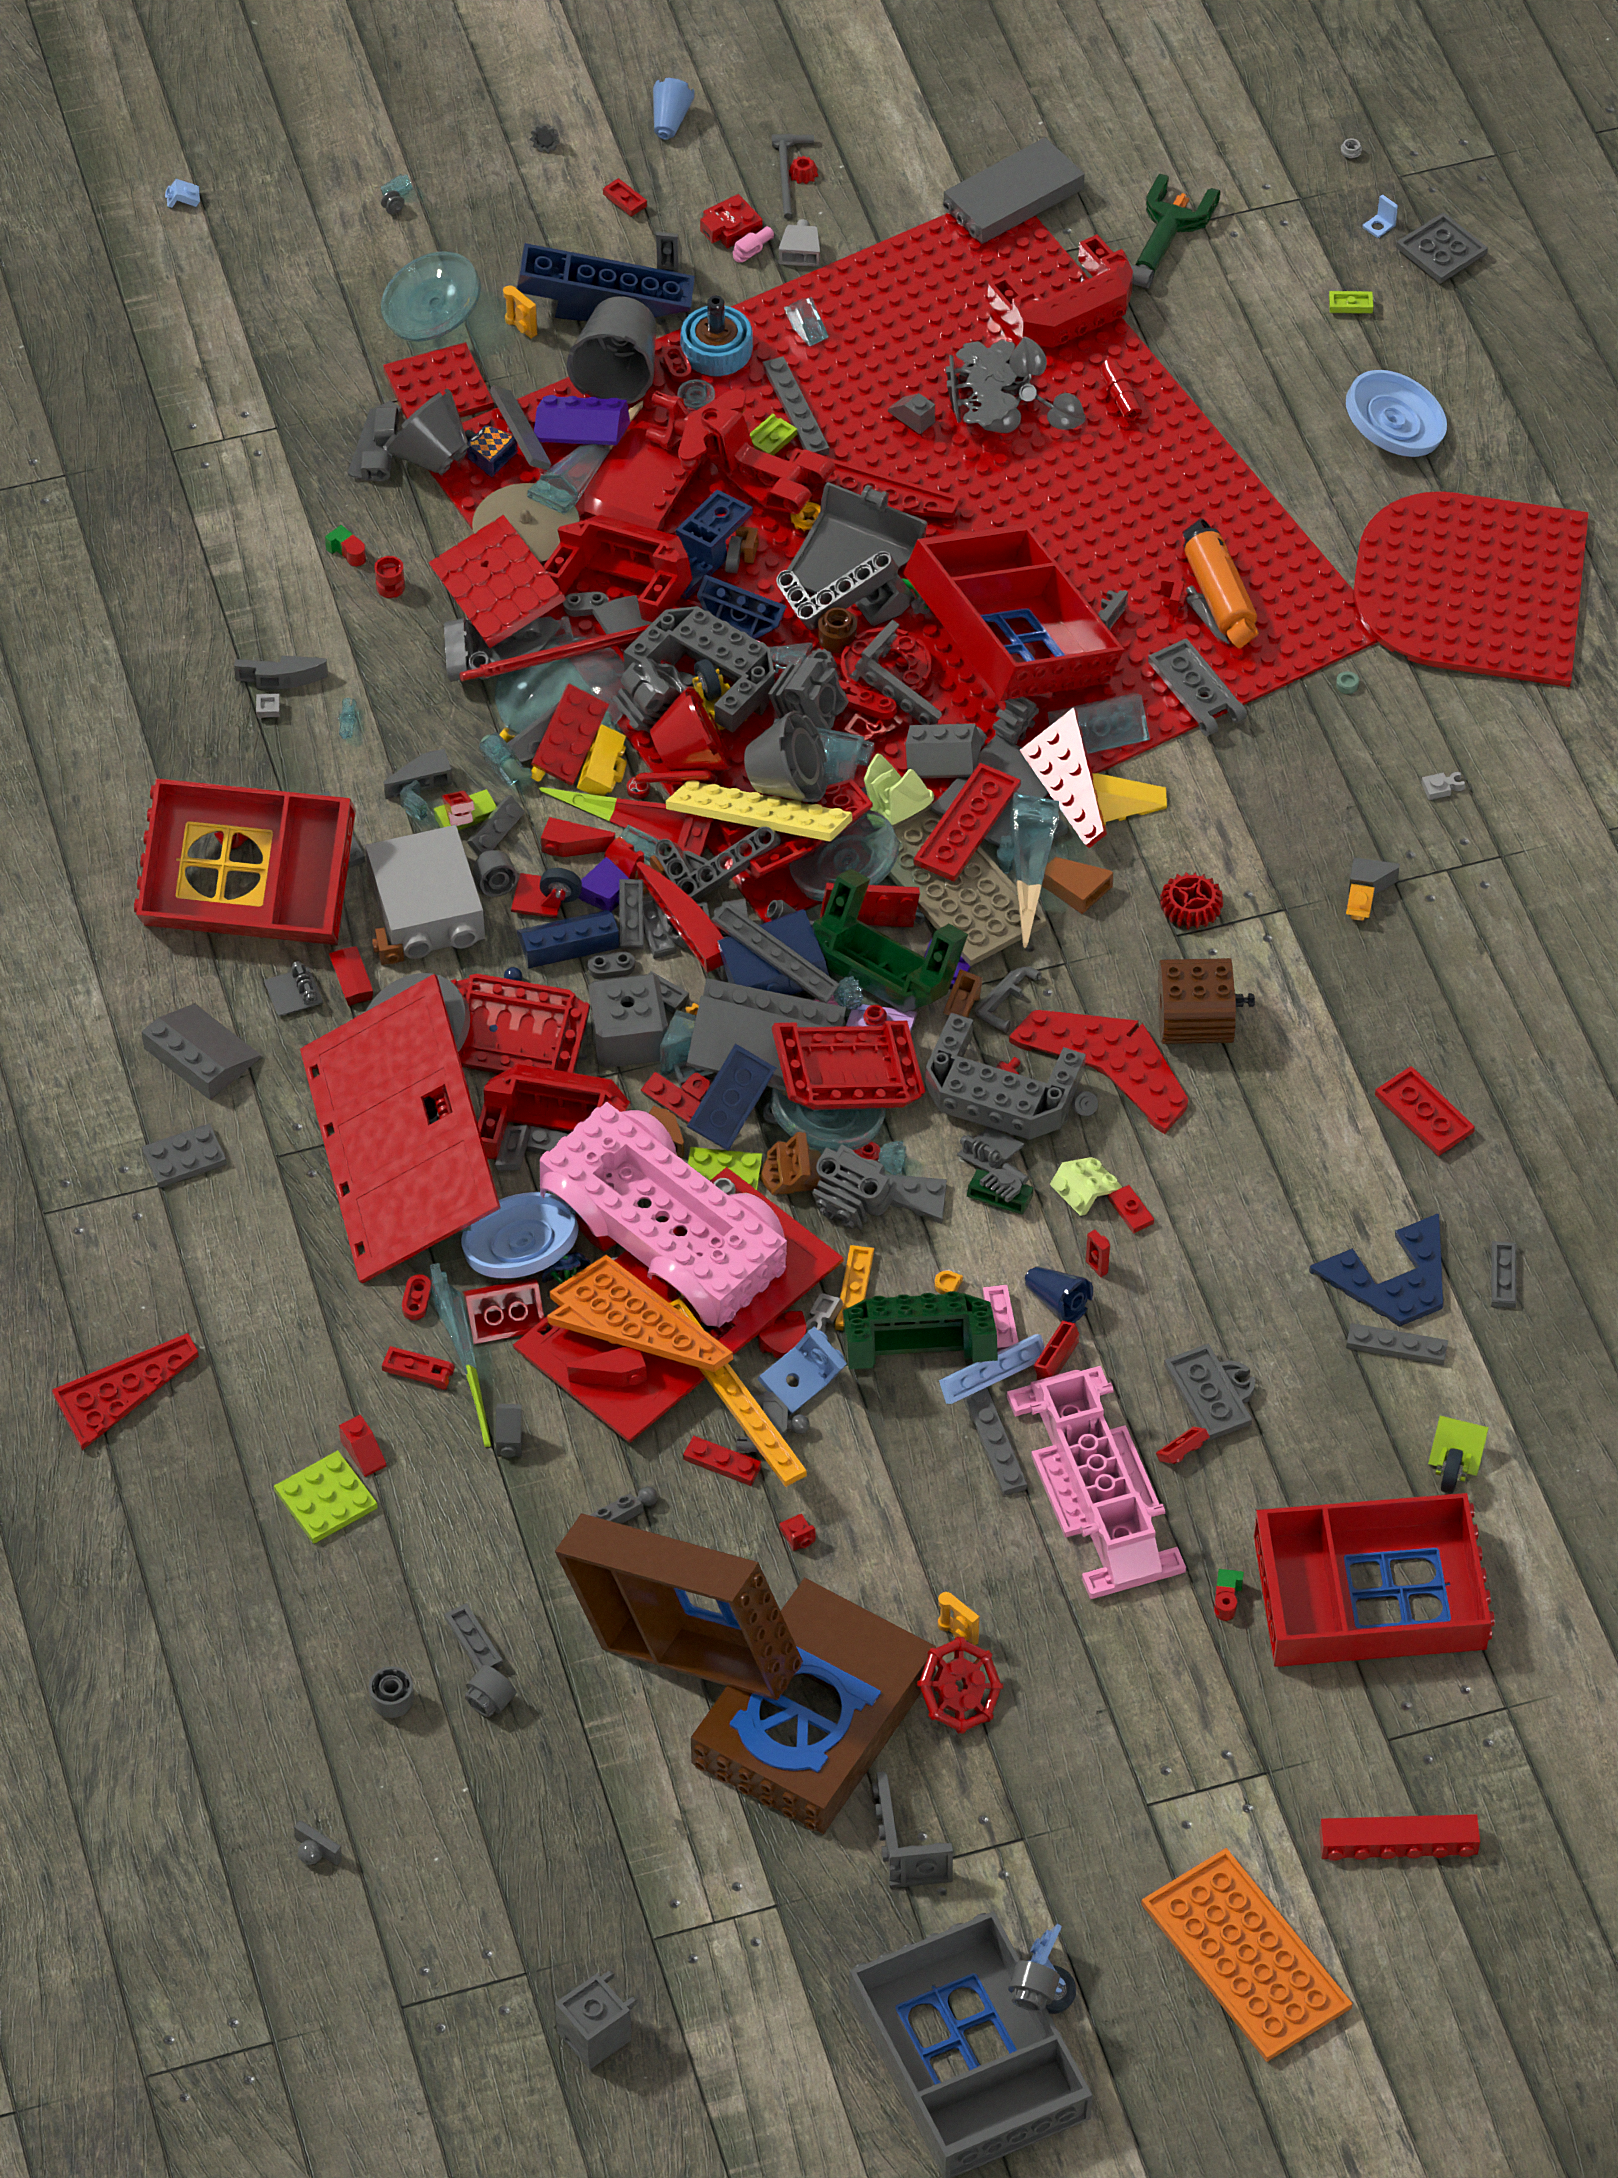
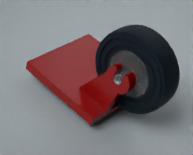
M564 868L548 869L542 876L520 873L511 912L557 918L561 903L572 902L579 897L582 881L577 874Z

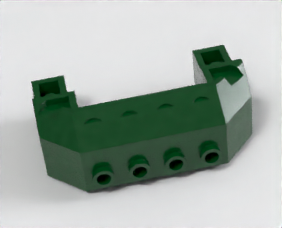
M853 869L838 875L824 916L813 923V932L824 956L827 968L903 1012L929 1005L945 996L950 988L968 934L948 923L935 931L925 958L857 920L870 879Z
M950 1291L946 1294L938 1295L923 1293L920 1296H910L907 1294H900L896 1297L874 1296L843 1310L845 1361L848 1369L873 1368V1364H876L875 1355L963 1350L964 1359L972 1358L973 1362L998 1361L997 1331L991 1302L966 1293Z

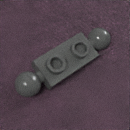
M643 1487L637 1497H634L631 1493L621 1496L615 1502L599 1508L590 1516L622 1524L644 1512L643 1505H654L657 1502L658 1493L653 1487Z

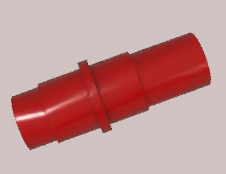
M1110 359L1103 362L1100 366V372L1106 384L1107 393L1112 396L1125 421L1138 419L1142 414V410L1134 396L1135 393L1131 387V380L1125 375L1117 360Z

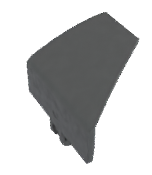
M827 482L824 486L820 513L787 570L792 571L805 590L814 594L880 551L888 552L899 570L907 565L917 540L926 537L928 523L925 520L887 506L888 492H879L874 490L872 486L866 485L862 494L859 495Z

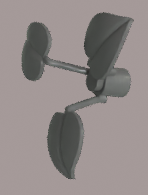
M1023 337L1018 346L1013 350L1009 361L1010 368L1014 374L1019 377L1028 375L1027 379L1017 386L1018 396L1016 399L1020 403V400L1032 401L1035 398L1051 408L1047 413V420L1055 428L1067 430L1080 426L1085 422L1086 416L1082 404L1076 396L1070 393H1062L1056 396L1053 404L1036 394V388L1030 383L1032 375L1038 376L1044 373L1047 360L1043 350L1036 342L1028 337ZM1015 407L1002 419L993 420L990 425H986L983 428L999 433L1011 432L1018 427L1021 421V413Z

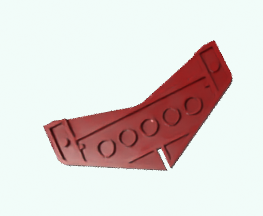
M1034 1010L1009 1036L1011 1044L1028 1051L1036 1049L1060 1056L1064 1047L1086 1054L1085 1065L1109 1077L1148 1117L1147 1121L1163 1134H1166L1187 1110L1188 1097L1144 1024L1142 1023L1135 1031L1139 1025L1138 1020Z

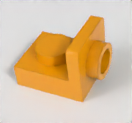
M1351 883L1346 914L1350 915L1351 919L1363 921L1364 917L1369 918L1375 887Z

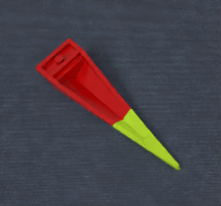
M544 787L539 788L545 794L654 842L668 839L678 844L682 851H690L701 857L703 856L715 820L714 818L666 809V804L605 797Z

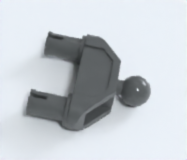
M773 1392L752 1395L785 1442L787 1441L788 1429H792L797 1434H804L808 1431L810 1426L808 1418L805 1415H796L792 1419H788V1407ZM737 1436V1452H759L749 1437Z

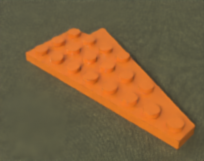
M607 1255L550 1291V1298L561 1306L547 1315L548 1323L551 1325L603 1339L611 1344H620L713 1372L733 1360L732 1351Z

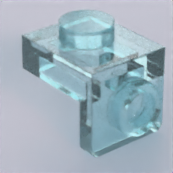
M414 780L400 792L401 807L405 809L408 815L422 821L427 817L426 801L420 798V782Z

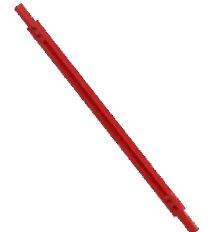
M651 624L483 664L479 668L460 672L461 681H466L478 677L488 678L634 642Z

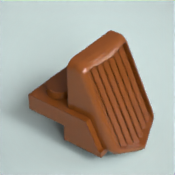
M797 1132L787 1143L778 1141L767 1152L768 1158L764 1162L759 1178L772 1195L814 1189L819 1190L817 1184L821 1180L816 1165L821 1157V1153L817 1150L809 1149L806 1133Z

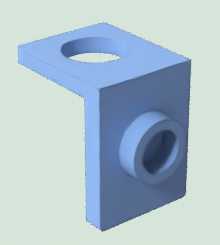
M1381 195L1379 197L1377 215L1363 224V228L1376 238L1381 237L1396 226L1398 205L1384 195ZM1374 223H1380L1384 226V228L1381 230H1375L1372 228V225Z

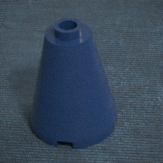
M1039 1266L1028 1270L1025 1275V1286L1061 1321L1074 1323L1086 1313L1088 1308L1085 1307L1088 1299L1092 1301L1094 1289L1092 1282L1086 1278Z

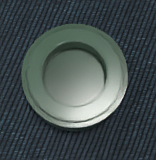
M1342 672L1337 676L1336 687L1341 693L1352 694L1358 690L1359 677L1353 672Z

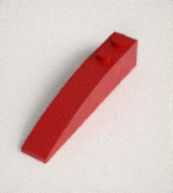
M641 861L636 863L638 878L643 880V885L705 971L708 973L724 965L717 940L723 939L720 928L713 924L698 904L676 884Z

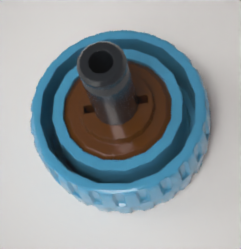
M717 295L707 300L708 306L695 310L685 319L680 335V345L683 353L688 358L691 368L709 376H724L740 370L747 364L753 351L751 323L740 311L724 306V299Z

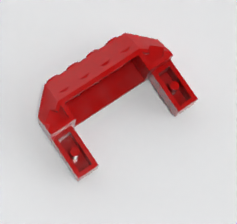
M1096 234L1079 242L1078 261L1092 275V278L1043 299L1035 289L1022 294L1006 275L988 284V303L1020 340L1023 337H1028L1040 346L1053 348L1125 315L1132 294L1133 270L1122 249L1113 252Z
M597 515L572 524L560 526L557 529L560 543L543 566L563 595H565L583 567L647 584L648 586L638 599L641 619L649 622H654L665 610L673 609L692 581L689 558L679 536L604 515Z
M518 1064L489 1079L484 1086V1104L478 1121V1127L487 1158L497 1160L504 1132L509 1122L573 1132L578 1123L584 1122L590 1117L594 1109L600 1108L606 1102L619 1112L630 1111L631 1105L630 1101L612 1079ZM543 1096L550 1097L544 1117L530 1115L534 1099L535 1103L540 1104Z

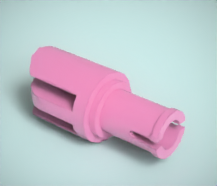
M766 226L758 233H748L745 237L738 240L734 246V260L739 263L745 262L762 250L763 244L774 238L773 230Z

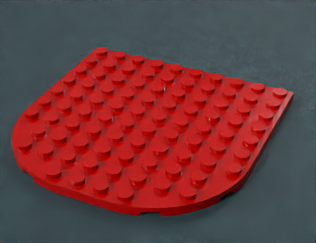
M1445 491L1419 493L1396 500L1381 509L1369 521L1360 540L1353 589L1354 604L1361 616L1360 620L1367 631L1381 645L1391 652L1397 651L1408 656L1407 660L1437 668L1570 687L1589 512Z

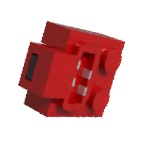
M739 194L704 210L703 218L700 219V231L712 244L721 240V243L727 249L734 246L738 240L745 237L748 233L756 234L763 229L762 218Z

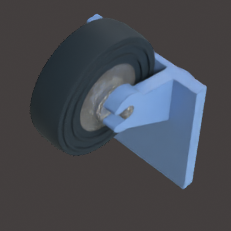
M1059 1924L1051 1930L1047 1929L1041 1939L1037 1938L1030 1950L1033 1955L1031 1960H1027L1047 1966L1060 1975L1053 2002L1046 2005L1049 2014L1065 2011L1071 2006L1076 1997V1984L1071 1974L1062 1967L1052 1965L1048 1959L1062 1928Z

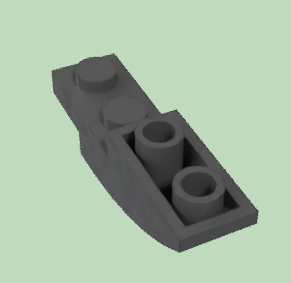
M282 655L280 662L235 659L234 663L236 681L256 682L257 689L293 688L328 677L326 658Z

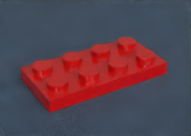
M570 683L567 684L531 765L570 786L573 785L609 704Z
M826 883L820 918L824 916L835 883ZM868 885L857 920L871 926L913 927L920 896L919 887Z
M1412 1066L1375 1089V1096L1437 1156H1440L1475 1131V1126Z

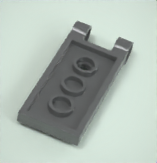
M1187 638L1148 656L1149 664L1198 722L1204 736L1208 737L1218 732V725L1211 715L1227 709L1228 715L1234 723L1247 718V712L1243 704L1235 698Z

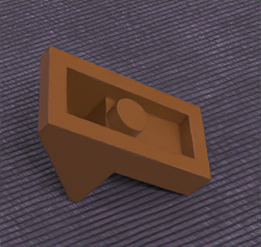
M960 969L943 1013L946 1015L953 1013L968 1018L974 1001L980 1000L982 977Z

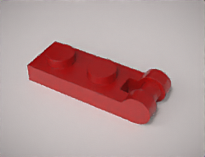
M392 1346L389 1347L382 1363V1371L433 1384L435 1387L443 1390L447 1389L450 1382L448 1378L453 1375L455 1365L449 1361ZM434 1370L440 1371V1374H436L433 1372Z

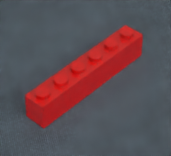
M1477 1814L1321 1818L1319 1828L1321 1858L1333 1861L1341 1860L1342 1858L1365 1860L1370 1857H1381L1383 1859H1392L1394 1857L1419 1858L1421 1856L1442 1858L1447 1855L1470 1857L1478 1855L1480 1846Z

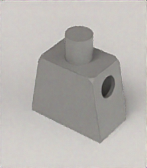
M804 219L799 220L797 225H788L779 246V264L820 267V247L817 228L810 226V223Z

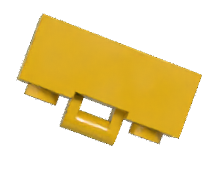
M603 724L600 725L586 755L577 785L578 789L591 795L605 796L607 792H612L616 782H622L627 766V761L621 758L626 749V746L623 745L626 735Z

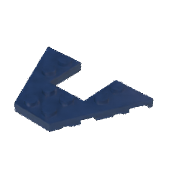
M1439 1214L1395 1231V1238L1416 1269L1376 1285L1352 1248L1310 1265L1309 1272L1323 1277L1331 1282V1286L1342 1289L1347 1296L1357 1302L1362 1301L1371 1306L1374 1312L1387 1317L1399 1327L1439 1311L1443 1308Z

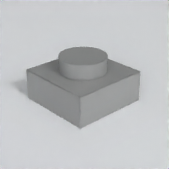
M256 694L257 718L280 717L279 694Z

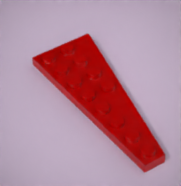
M795 448L789 461H794L803 450ZM831 458L829 459L833 461L836 468L824 484L820 485L811 482L809 484H801L808 488L812 494L809 502L821 505L824 486L827 482L859 495L862 494L866 485L872 486L874 490L879 492H888L887 506L910 515L953 519L961 503V497Z

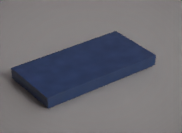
M735 1043L686 1127L729 1151L777 1068Z

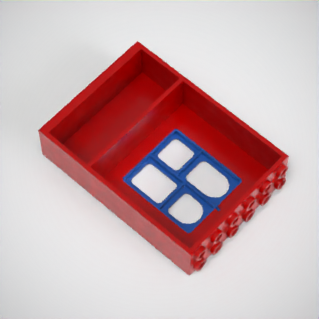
M1027 524L917 540L904 570V575L1000 701L1110 682L1124 648ZM1024 617L1036 632L1016 635L1005 619ZM986 622H995L1012 644L1003 646ZM1042 641L1055 657L1035 660L1024 646V643ZM1010 654H1020L1026 662L1016 663Z
M1468 1494L1256 1510L1253 1538L1274 1667L1487 1650L1488 1640H1492V1627L1495 1625L1493 1611H1489L1488 1605L1491 1603L1490 1591L1485 1589L1484 1586L1487 1580L1485 1567L1481 1568L1480 1561L1483 1558L1482 1548L1477 1546L1476 1539L1479 1536L1478 1526L1473 1524L1472 1521L1475 1514L1474 1505L1469 1503ZM1419 1558L1430 1561L1436 1569V1576L1429 1583L1396 1586L1393 1584L1390 1562L1393 1560ZM1367 1562L1378 1563L1383 1585L1379 1588L1355 1589L1352 1584L1350 1565ZM1429 1594L1437 1597L1443 1606L1441 1614L1431 1620H1413L1409 1596ZM1382 1597H1396L1398 1599L1401 1614L1400 1622L1361 1625L1359 1623L1356 1608L1357 1600Z

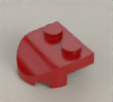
M789 1311L783 1313L757 1335L760 1351L763 1354L768 1351L773 1353L775 1358H782L793 1349L807 1333L803 1312Z

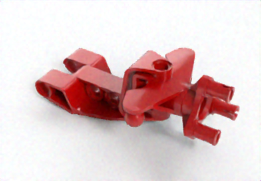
M732 389L698 410L690 407L687 408L681 397L669 396L660 391H656L653 394L652 404L668 410L666 415L669 417V424L666 433L649 427L646 431L645 439L657 443L669 451L680 443L678 456L681 460V466L686 471L695 470L698 466L697 458L706 453L708 459L731 481L765 508L799 514L812 496L809 489L801 484H809L810 482L820 485L824 484L835 471L836 467L832 460L806 449L794 461H787L754 449L745 418L742 415L746 409V393L742 389Z

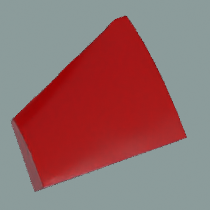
M858 711L845 727L841 739L852 744H864L901 726L904 720L896 715L891 719L883 720Z
M621 837L616 838L609 845L604 855V858H609L629 879L636 880V863L640 861L644 863V853L641 850L635 853L634 846L630 843L628 844Z

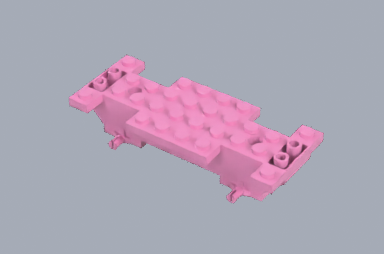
M1101 1366L1083 1371L1073 1370L1031 1382L1029 1386L1007 1391V1399L1014 1416L1032 1412V1415L1040 1413L1053 1446L1032 1451L1031 1457L1064 1537L1082 1533L1083 1537L1090 1535L1104 1567L1082 1574V1581L1090 1600L1186 1573V1566L1178 1547L1158 1552L1151 1517L1165 1514L1163 1504L1159 1505L1126 1425L1109 1430L1103 1416L1104 1409L1100 1402V1396L1113 1393L1114 1390L1111 1382H1107Z

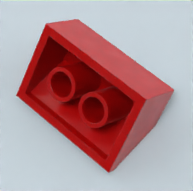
M535 1278L463 1291L466 1314L474 1344L524 1335L544 1319L539 1285Z

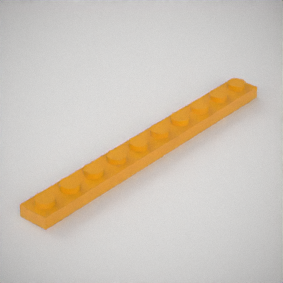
M679 1298L670 1303L701 1327L682 1299ZM727 1363L715 1372L699 1368L783 1485L787 1487L806 1477L807 1470L731 1366Z

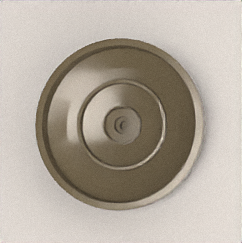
M520 483L500 488L488 495L477 507L472 527L473 534H476L478 530L491 522H495L497 518L504 515L540 564L544 566L560 543L557 529L560 526L578 522L579 515L573 502L560 491L541 484Z

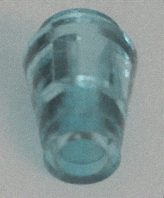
M400 174L383 186H380L383 196L385 193L393 190L397 191L400 195L409 194L413 187L408 175Z

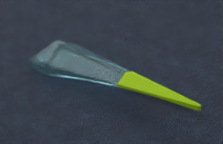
M440 1263L431 1264V1289L435 1309L447 1329L465 1371L476 1406L484 1447H490L491 1441L462 1294L448 1284L446 1271L441 1272Z

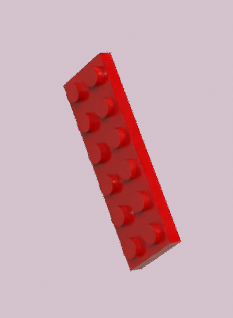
M979 763L914 857L913 864L955 882L1021 786V780Z

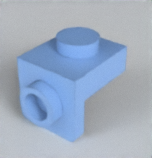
M175 179L165 192L167 207L172 208L176 201L196 207L200 202L199 186Z

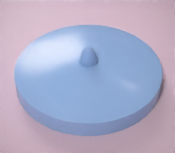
M1388 370L1368 371L1359 375L1347 392L1346 408L1352 422L1368 440L1386 451L1409 457L1424 456L1433 452L1446 434L1447 420L1439 402L1425 387L1405 375Z
M540 1192L521 1193L500 1199L501 1209L466 1227L461 1238L465 1258L470 1267L475 1271L494 1278H517L546 1269L564 1257L577 1239L578 1223L576 1216L568 1209L570 1205L560 1197L546 1193L545 1198H543Z

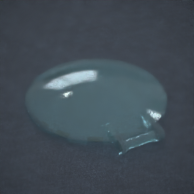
M564 616L561 617V620H557V622L561 625L559 629L564 628L565 634L553 636L542 650L591 638L574 636L569 617ZM609 647L500 674L495 688V701L498 713L504 724L518 735L558 703L566 685L570 683L608 703L609 706L601 724L607 727L611 724L615 725L623 715L618 710V705L613 697L615 695L621 696L618 692L620 688L626 689L621 683V677L626 671L624 669V662Z

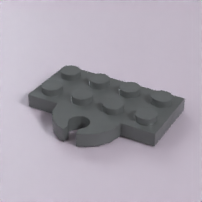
M1209 1343L1164 1360L1167 1372L1199 1428L1207 1430L1210 1437L1206 1441L1252 1425V1418L1244 1403L1248 1402L1254 1394L1255 1377H1250L1244 1383H1240L1235 1379L1239 1376L1247 1377L1250 1375V1368L1246 1365L1230 1360L1219 1362Z

